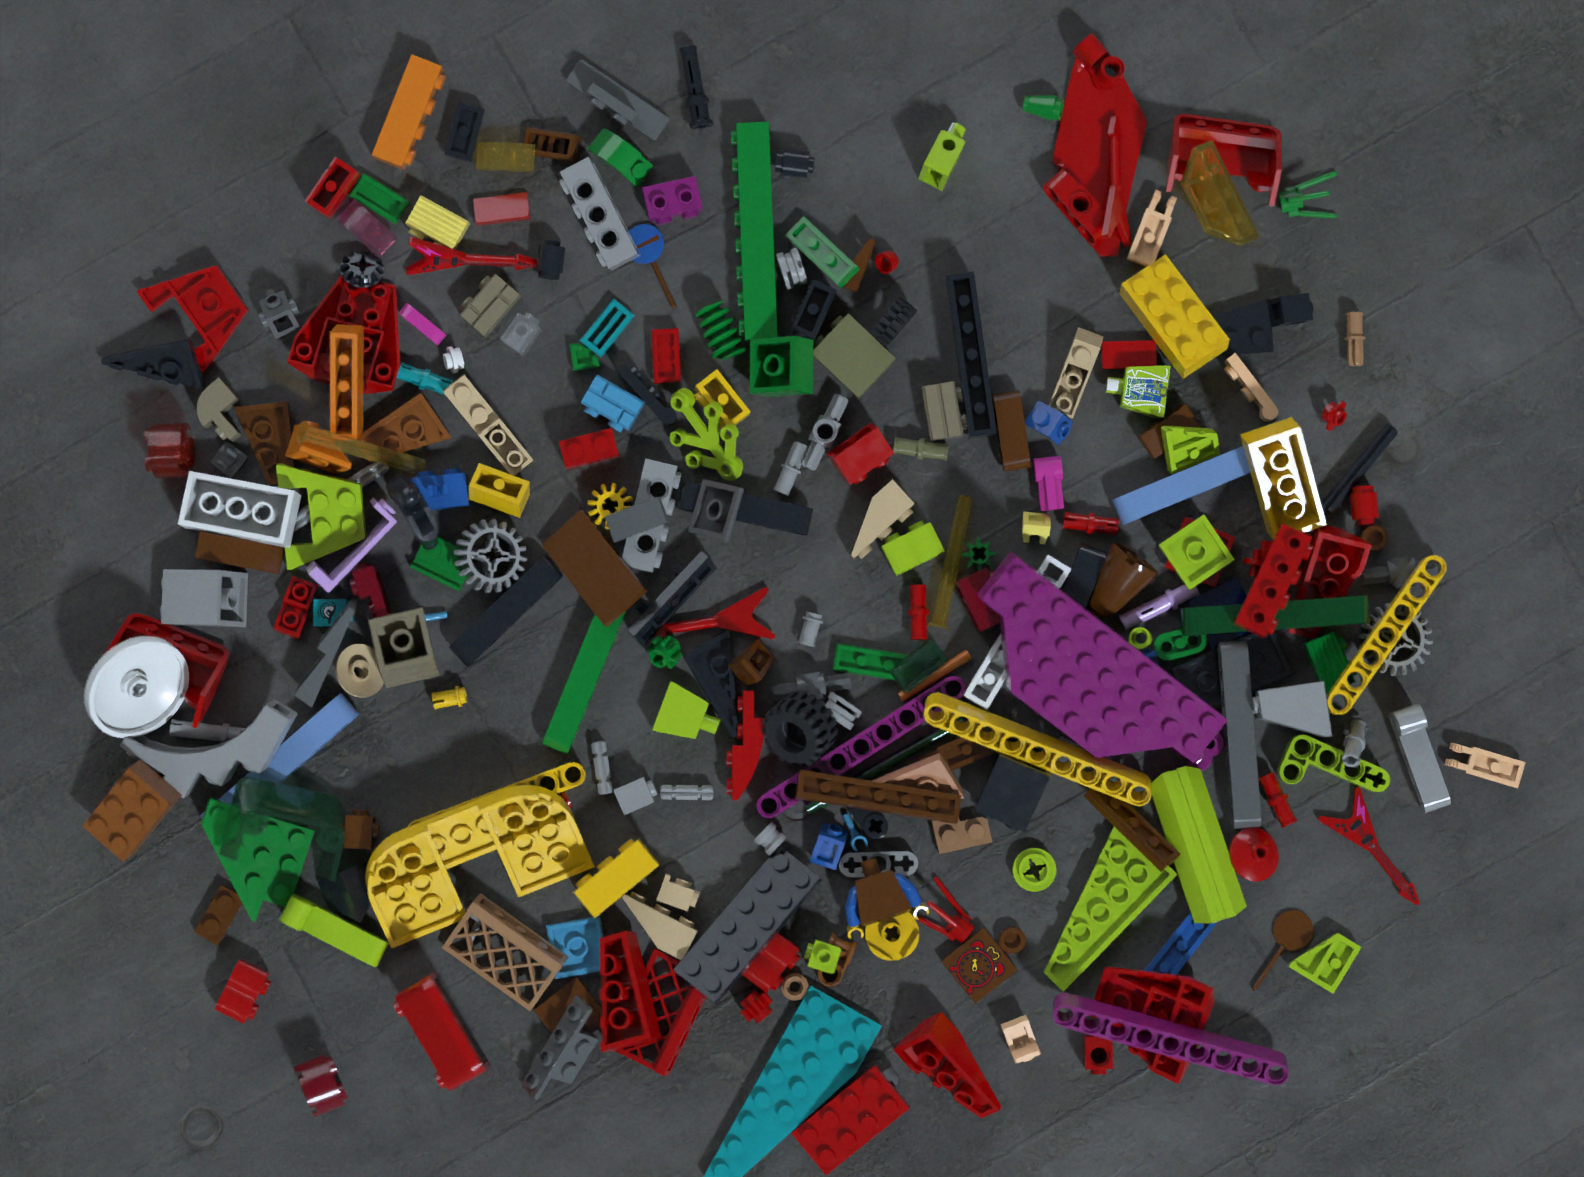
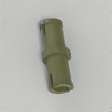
M895 437L893 452L894 454L916 456L918 460H923L924 457L947 461L949 444L927 442L924 438L911 440Z

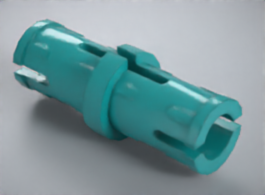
M404 362L401 363L397 379L419 386V389L424 390L426 388L445 395L443 390L454 381L431 373L430 369L426 368L423 370Z

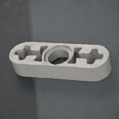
M909 851L851 852L841 857L839 869L847 877H865L864 873H862V867L854 868L853 873H849L848 868L843 867V863L848 862V857H854L855 862H863L862 856H868L867 860L881 856L887 863L886 868L882 871L885 872L890 870L891 867L889 855H895L894 861H902L903 856L907 855L908 859L914 862L913 866H909L908 871H903L902 866H894L895 872L893 873L909 876L917 870L918 860Z

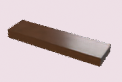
M1092 788L1084 794L1083 797L1160 872L1164 871L1181 855L1129 803Z

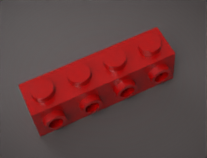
M1282 523L1236 617L1234 625L1261 638H1264L1267 633L1272 635L1279 621L1274 617L1279 608L1284 610L1290 598V595L1286 592L1290 584L1296 585L1302 573V570L1298 569L1301 560L1307 561L1314 546L1310 544L1311 536Z

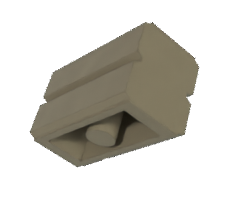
M496 274L492 278L486 276L477 287L480 289V292L474 298L469 296L460 306L462 310L460 316L485 338L521 298L513 288Z
M954 381L922 386L930 442L962 437L963 430H967L965 413L960 414L958 404L963 403L961 387L955 388Z

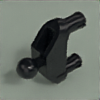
M406 475L392 477L386 484L391 500L393 499L412 528L414 536L421 545L423 544V548L426 550L434 549L438 545L439 527L429 506L409 477Z

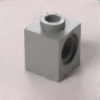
M645 777L613 790L624 815L654 803L653 797L658 795L652 781L646 782Z

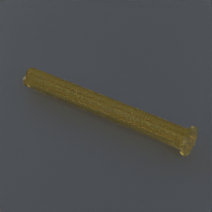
M306 421L301 422L297 430L296 440L299 443L306 441L416 474L425 471L426 461L422 458L309 426Z
M959 495L933 618L932 622L927 625L930 627L949 630L946 623L973 501L970 496Z

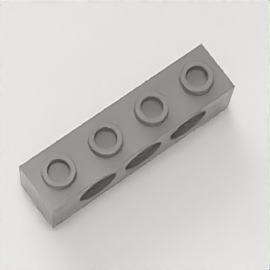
M587 157L560 171L563 179L559 180L566 195L571 193L575 203L571 204L578 219L583 217L587 225L584 228V232L591 243L595 241L599 249L596 255L601 265L614 270L641 256L593 159ZM584 184L592 186V194L587 198L580 196V188ZM596 208L604 210L605 215L600 222H594L592 219V212ZM614 232L617 236L616 243L608 247L604 243V237L607 233Z
M645 458L635 505L656 498L651 495V487L655 483H662L666 487V492L660 498L666 515L672 516L675 500L671 499L673 488H679L682 473L677 472L678 466ZM664 524L626 539L622 559L629 568L653 573L654 568H660L663 553L658 552L660 542H666L669 526ZM642 536H650L653 539V546L650 550L644 551L638 547V541Z

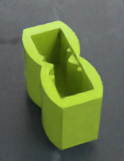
M923 520L908 527L909 533L900 536L897 532L884 539L886 544L882 545L881 549L895 577L945 552L931 522L924 524Z

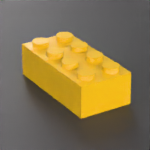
M1166 254L1121 284L1120 296L1183 379L1227 350L1230 339Z
M1290 417L1240 434L1266 531L1274 540L1282 523L1302 533L1327 525L1302 431L1296 421Z

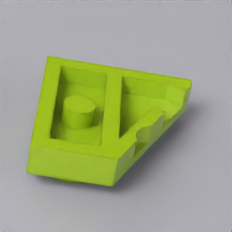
M1161 427L1167 470L1172 475L1220 456L1218 436L1212 428Z
M1335 933L1289 962L1287 966L1334 994L1362 947L1341 934Z

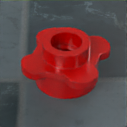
M1340 401L1339 404L1331 402L1325 407L1322 413V420L1327 423V430L1331 431L1335 426H1340L1344 423L1347 417L1345 412L1346 402Z

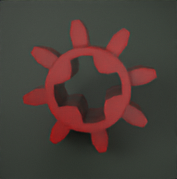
M754 990L740 1002L744 1007L740 1013L747 1022L754 1019L758 1024L773 1012L769 1006L773 1001L766 992L760 995Z

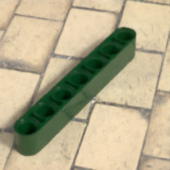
M1352 596L1288 601L1284 610L1279 608L1274 617L1279 620L1275 630L1370 623L1369 597ZM1243 604L1180 609L1182 636L1249 632L1234 625Z

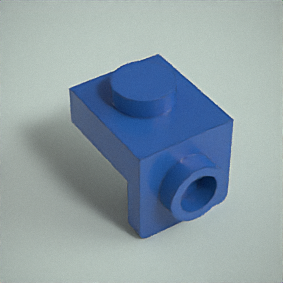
M1037 401L1025 421L1026 426L1048 437L1058 445L1068 436L1073 423L1063 413L1040 401Z

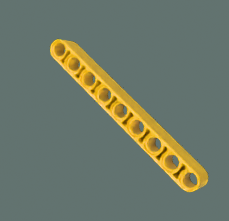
M932 693L926 699L924 718L932 726L1132 805L1143 806L1151 799V779L1140 771L1104 757L1096 758L1087 750L943 693ZM938 706L941 707L943 711L934 712L930 708ZM963 716L968 718V721L959 722L956 718ZM989 726L994 730L991 732H984L981 728ZM1014 736L1019 740L1017 742H1010L1007 738ZM1039 746L1044 748V751L1035 752L1032 748ZM1064 756L1069 758L1070 760L1067 762H1060L1059 760H1057V758ZM1089 766L1093 767L1095 770L1092 772H1085L1083 768ZM1115 776L1118 777L1120 780L1117 782H1111L1108 780V778ZM1140 786L1145 788V790L1136 792L1133 788Z

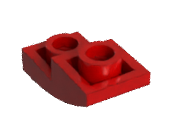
M292 576L273 631L298 640L300 639L318 585Z

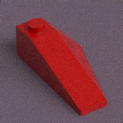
M942 1012L923 1020L894 1047L893 1051L912 1071L917 1074L923 1072L934 1080L932 1084L940 1089L943 1086L954 1094L955 1101L981 1119L1000 1111L1002 1106L961 1033Z

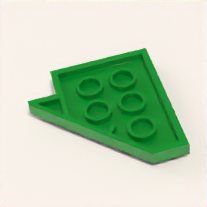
M209 797L201 825L251 921L256 922L263 900L286 907L291 895L294 894L315 830Z

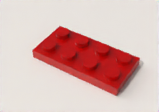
M875 1064L793 1130L791 1134L822 1172L828 1175L905 1113L911 1106Z

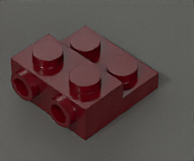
M368 563L354 566L352 568L354 578L350 579L353 594L363 600L372 599L371 602H368L372 618L376 619L392 615L379 569Z

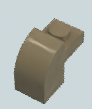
M219 377L201 393L197 403V415L203 427L209 428L215 423L216 426L213 429L223 440L228 437L229 440L234 442L241 434L224 414L240 400Z

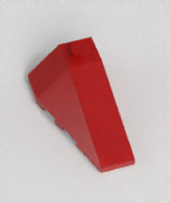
M1325 525L1314 529L1310 544L1314 547L1308 560H1304L1295 600L1345 597L1357 577L1359 578L1364 571L1372 544L1340 528ZM1322 627L1288 629V633L1314 639Z

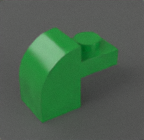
M605 128L600 131L588 147V150L600 161L616 170L637 188L654 167L633 146Z

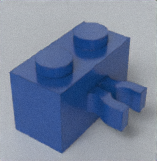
M460 468L444 470L445 475L435 476L433 471L418 472L417 477L411 478V481L415 484L431 511L470 507L468 476L466 473H461Z

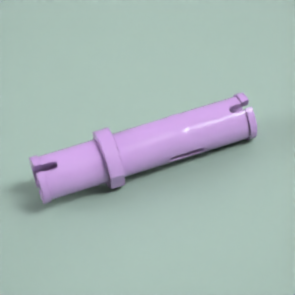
M1181 585L1173 590L1167 589L1164 591L1165 594L1119 615L1124 629L1127 631L1129 628L1171 608L1173 610L1178 609V605L1200 595L1197 587L1195 586L1188 590L1185 585ZM1152 608V611H1149L1143 615L1141 614L1143 611Z

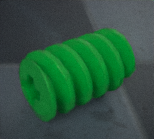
M724 301L708 305L695 314L697 319L704 318L699 327L701 329L708 328L703 337L705 339H712L707 344V347L709 349H716L711 354V357L713 359H720L719 361L732 358L746 351L745 348H736L741 338H732L737 328H728L733 318H724V315L729 311V308H720Z

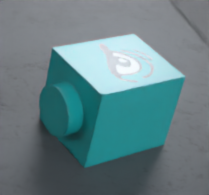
M314 599L313 626L330 627L349 600Z

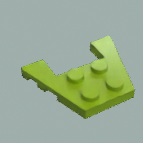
M286 464L276 465L278 488H307L313 542L291 544L290 548H285L287 570L297 568L367 537L361 483L331 475L326 476L302 468L290 467Z

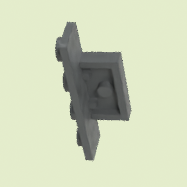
M582 59L579 60L567 78V83L590 98L589 102L600 110L606 108L613 113L611 117L624 126L628 123L653 141L658 139L669 123L667 116Z
M576 995L521 1084L533 1099H539L551 1078L572 1084L599 1040L594 1033L581 1029L591 1014L592 1008L580 996Z

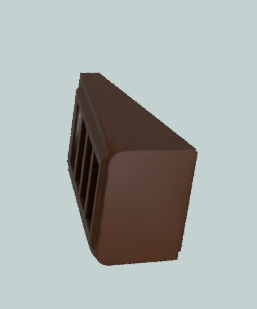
M526 127L521 153L563 162L578 163L582 137L576 134ZM536 134L539 135L537 149L533 150V142ZM549 137L547 152L543 151L545 139ZM557 139H560L558 153H554ZM568 141H570L567 155H565Z
M870 238L852 260L860 270L841 289L854 294L858 292L876 245L875 240Z

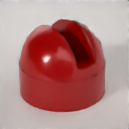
M884 251L875 258V265L883 274H888L898 267L899 258L893 251Z

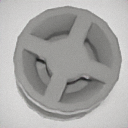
M771 822L753 841L757 845L761 844L765 848V853L770 855L788 836L776 830V825Z

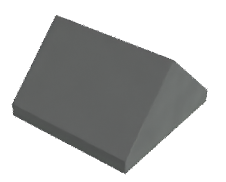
M703 479L688 532L729 543L744 489Z

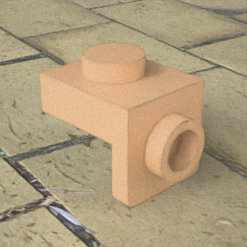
M1026 1015L1000 1024L1015 1063L1030 1061L1041 1054Z

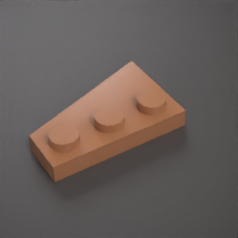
M940 753L872 780L962 795L961 799L964 798L962 787Z

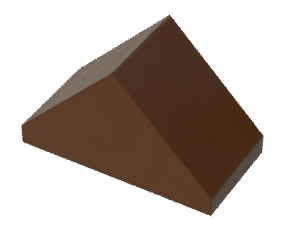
M757 638L728 666L746 686L759 682L776 658L762 641Z

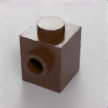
M353 810L352 815H346L343 848L373 849L374 838L378 839L380 832V822H375L376 816H369L368 810Z

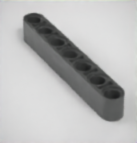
M1247 641L1218 642L1217 653L1222 715L1227 719L1223 730L1231 825L1233 829L1260 827L1261 808Z

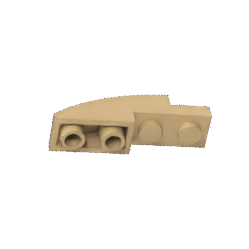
M464 374L443 390L444 394L510 475L515 476L533 461L531 456Z

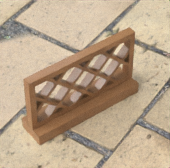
M481 893L472 902L442 947L529 1011L533 1009L569 958L561 950ZM471 915L481 921L483 930L470 931L468 919ZM490 934H500L504 939L505 946L492 947ZM484 935L487 948L474 949L471 936ZM466 937L468 950L460 951L452 945V942L455 938ZM521 949L525 952L527 962L514 963L512 950ZM506 951L509 964L496 965L494 952ZM488 953L491 966L482 967L479 965L475 954ZM543 965L551 973L547 978L537 979L534 966ZM529 967L531 980L518 981L516 968ZM510 969L513 982L504 983L499 979L497 970ZM520 986H533L535 996L531 1001L521 995Z

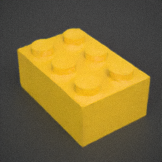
M631 838L618 849L621 853L618 857L613 859L609 856L597 866L600 871L592 877L589 873L575 884L578 887L574 892L594 918L660 865L640 839L634 842Z

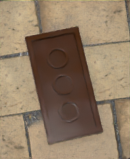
M582 509L542 544L546 552L604 626L608 627L647 592L644 585Z

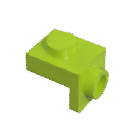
M815 939L814 944L808 943L804 959L808 960V967L833 974L841 948Z

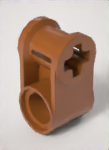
M832 932L827 944L841 947L846 952H840L835 968L838 975L833 982L825 981L822 977V971L818 970V979L825 986H835L841 981L857 946V942L853 941L850 943L836 937V933Z

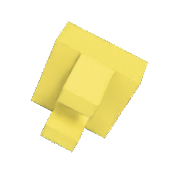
M1023 511V542L1029 543L1031 535H1039L1040 544H1045L1047 537L1050 535V514Z

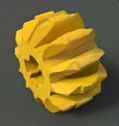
M612 483L611 492H608L605 484H602L601 489L604 493L602 495L593 490L592 494L598 500H588V505L597 507V509L589 511L590 516L600 514L595 520V524H601L603 519H606L605 516L613 514L609 510L603 509V505H607L605 501L611 499L613 503L618 502V507H615L616 511L614 513L631 507L625 506V504L633 501L632 496L621 498L627 491L625 487L621 488L618 494L616 493V483ZM605 521V529H609L607 521Z

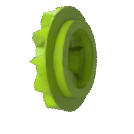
M1026 849L1014 861V879L1020 887L1027 891H1042L1048 888L1055 879V861L1048 852L1042 849ZM1029 859L1035 865L1045 864V867L1038 871L1040 881L1033 874L1023 875V873L1030 869Z

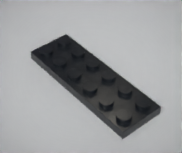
M779 845L674 968V972L714 1005H717L820 884L821 878Z

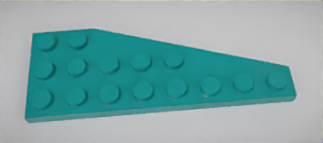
M810 985L703 1177L744 1176L856 1074L882 1025Z

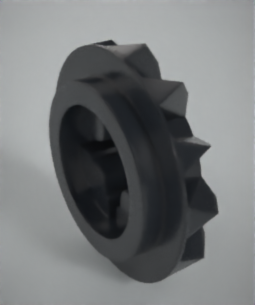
M362 249L360 252L352 250L348 256H344L340 271L344 280L350 285L367 288L374 286L382 279L384 267L382 258H377L374 251L367 253ZM361 262H364L366 267L364 274H361L359 268Z

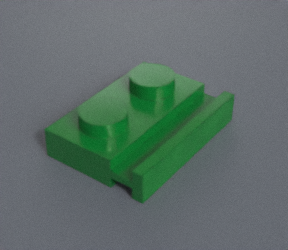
M438 538L437 547L432 550L424 549L422 544L410 567L459 592L468 576L467 574L459 576L458 572L464 568L462 565H454V562L461 560V556H455L454 551L462 549Z

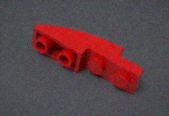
M743 691V696H738V713H743V724H738V740H743V745H732V751H727V767H732V778H727V795H732V800H738L748 786L762 750L764 738L762 734L764 726L762 723L764 718H754V691Z

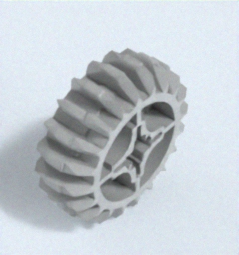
M496 519L490 520L489 526L485 520L479 521V527L475 523L469 526L471 533L467 530L461 533L465 540L459 539L456 541V544L462 550L454 551L455 556H461V560L454 562V565H462L464 568L458 572V575H468V578L465 580L467 585L475 580V590H480L484 585L485 593H490L492 586L495 592L502 591V585L506 589L510 588V580L516 582L520 579L516 572L522 573L525 570L523 566L519 565V562L527 561V557L520 556V552L525 551L526 546L519 547L517 544L522 541V536L513 538V534L516 531L514 527L506 532V522H501L497 528ZM488 534L482 550H471L478 537ZM496 536L504 541L509 552H504L500 549L499 540L496 539ZM492 550L493 552L491 554L494 553L495 557L500 558L491 560L489 562V559H487L485 555L481 554L490 552ZM472 560L481 563L482 572L485 573V576L475 569ZM499 562H509L506 571L500 577L493 578V573L496 571Z
M1386 603V604H1385V606H1384L1385 611H1386V609L1388 608V606L1390 605V603ZM1398 605L1394 610L1395 617H1400L1399 620L1403 621L1407 616V610L1405 608L1402 611V606ZM1380 607L1374 609L1378 616L1377 618L1370 614L1371 625L1361 624V628L1368 630L1367 634H1359L1358 638L1366 639L1384 614ZM1418 611L1410 623L1415 630L1417 642L1415 643L1409 639L1405 630L1400 637L1404 643L1395 644L1396 647H1393L1381 664L1380 673H1385L1387 668L1390 667V675L1395 676L1397 667H1399L1401 675H1406V666L1411 671H1415L1417 667L1414 661L1419 664L1425 663L1420 654L1430 655L1431 651L1423 647L1424 644H1433V640L1425 639V635L1431 634L1432 629L1423 630L1422 626L1427 624L1428 620H1417L1421 615L1420 611ZM1381 629L1379 631V638L1385 643L1391 640L1387 636L1391 634L1390 630ZM1400 648L1410 649L1413 651V653L1403 661H1391L1393 655H1395L1398 649ZM1369 650V652L1366 653L1363 656V658L1366 660L1373 656L1374 660L1370 664L1373 665L1376 660V655L1371 650Z

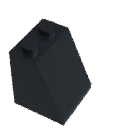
M1012 737L1007 738V740L1010 742L1018 741ZM1032 748L1035 752H1042L1040 749ZM998 752L978 798L975 811L979 812L986 819H995L1004 823L1009 829L1025 832L1049 781L1051 772Z

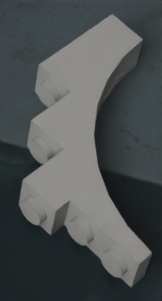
M274 699L265 705L256 720L242 734L214 746L198 748L174 747L153 741L142 735L134 738L125 737L120 747L125 749L130 757L137 760L141 759L147 763L156 773L164 774V780L176 789L184 799L194 791L202 775L211 784L222 786L231 780L240 762L243 763L242 766L246 770L254 773L257 772L258 774L268 768L298 713Z

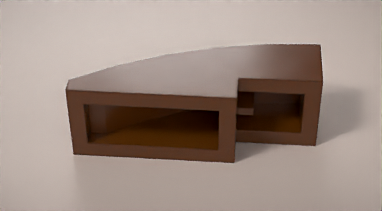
M200 531L195 558L280 574L284 548Z

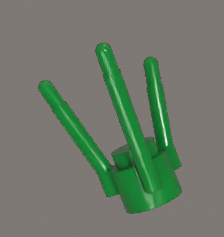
M1333 171L1301 184L1285 187V191L1279 192L1281 212H1288L1289 217L1337 218L1336 213L1298 210V208L1303 207L1304 200L1320 198L1330 194L1329 191H1321L1302 195L1299 190L1336 176L1337 172Z

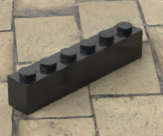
M974 271L947 275L946 286L968 439L995 436L997 430Z

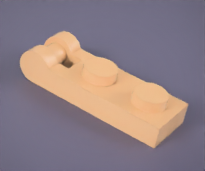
M1234 353L1224 361L1227 365L1224 370L1233 381L1237 379L1243 386L1241 392L1250 403L1254 401L1259 407L1260 419L1264 422L1272 421L1278 415L1276 405L1237 354Z

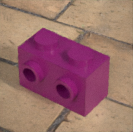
M696 176L642 187L650 223L656 222V225L671 223L672 218L682 216L683 219L698 217V212L703 211Z

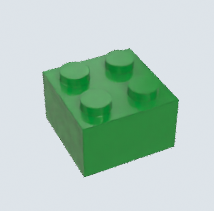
M798 336L751 339L749 394L765 397L813 394L814 340Z

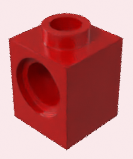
M1083 1035L1084 1068L1090 1070V1074H1107V1069H1113V1041L1093 1035ZM1097 1047L1105 1050V1058L1100 1062H1094L1091 1059V1052Z

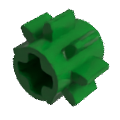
M977 537L975 545L972 546L968 542L965 544L970 550L968 553L961 555L962 557H968L970 561L966 566L967 568L974 564L977 565V570L980 571L982 569L981 565L984 563L989 567L992 566L988 558L989 556L996 555V552H989L990 541L985 545L980 544V538ZM974 548L976 550L980 548L985 550L983 553L984 561L982 559L975 561L972 558L974 556L972 551Z
M658 635L647 648L650 652L649 659L651 663L661 669L665 665L672 669L683 656L680 652L679 642L669 635L664 639Z

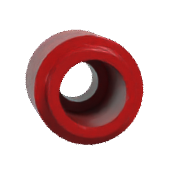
M1374 485L1352 487V494H1350L1352 520H1357L1358 525L1374 524V519L1379 518L1377 492H1374Z

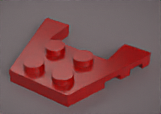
M218 265L137 291L150 312H154L171 298L175 297L205 340L202 345L195 349L202 375L207 371L249 311Z

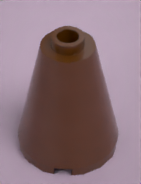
M1115 542L1109 549L1088 601V605L1091 607L1089 611L1101 620L1104 617L1110 619L1154 580L1158 571L1145 559L1142 561L1138 558L1135 552Z

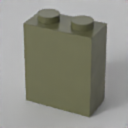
M848 313L844 318L840 315L829 326L832 331L826 337L820 335L814 341L813 358L858 400L891 366L896 358Z

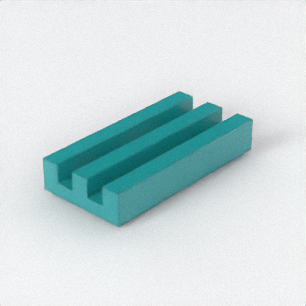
M613 298L580 339V342L602 358L635 315ZM616 307L618 311L592 343L588 341L613 308ZM624 313L626 318L602 348L598 349V344Z

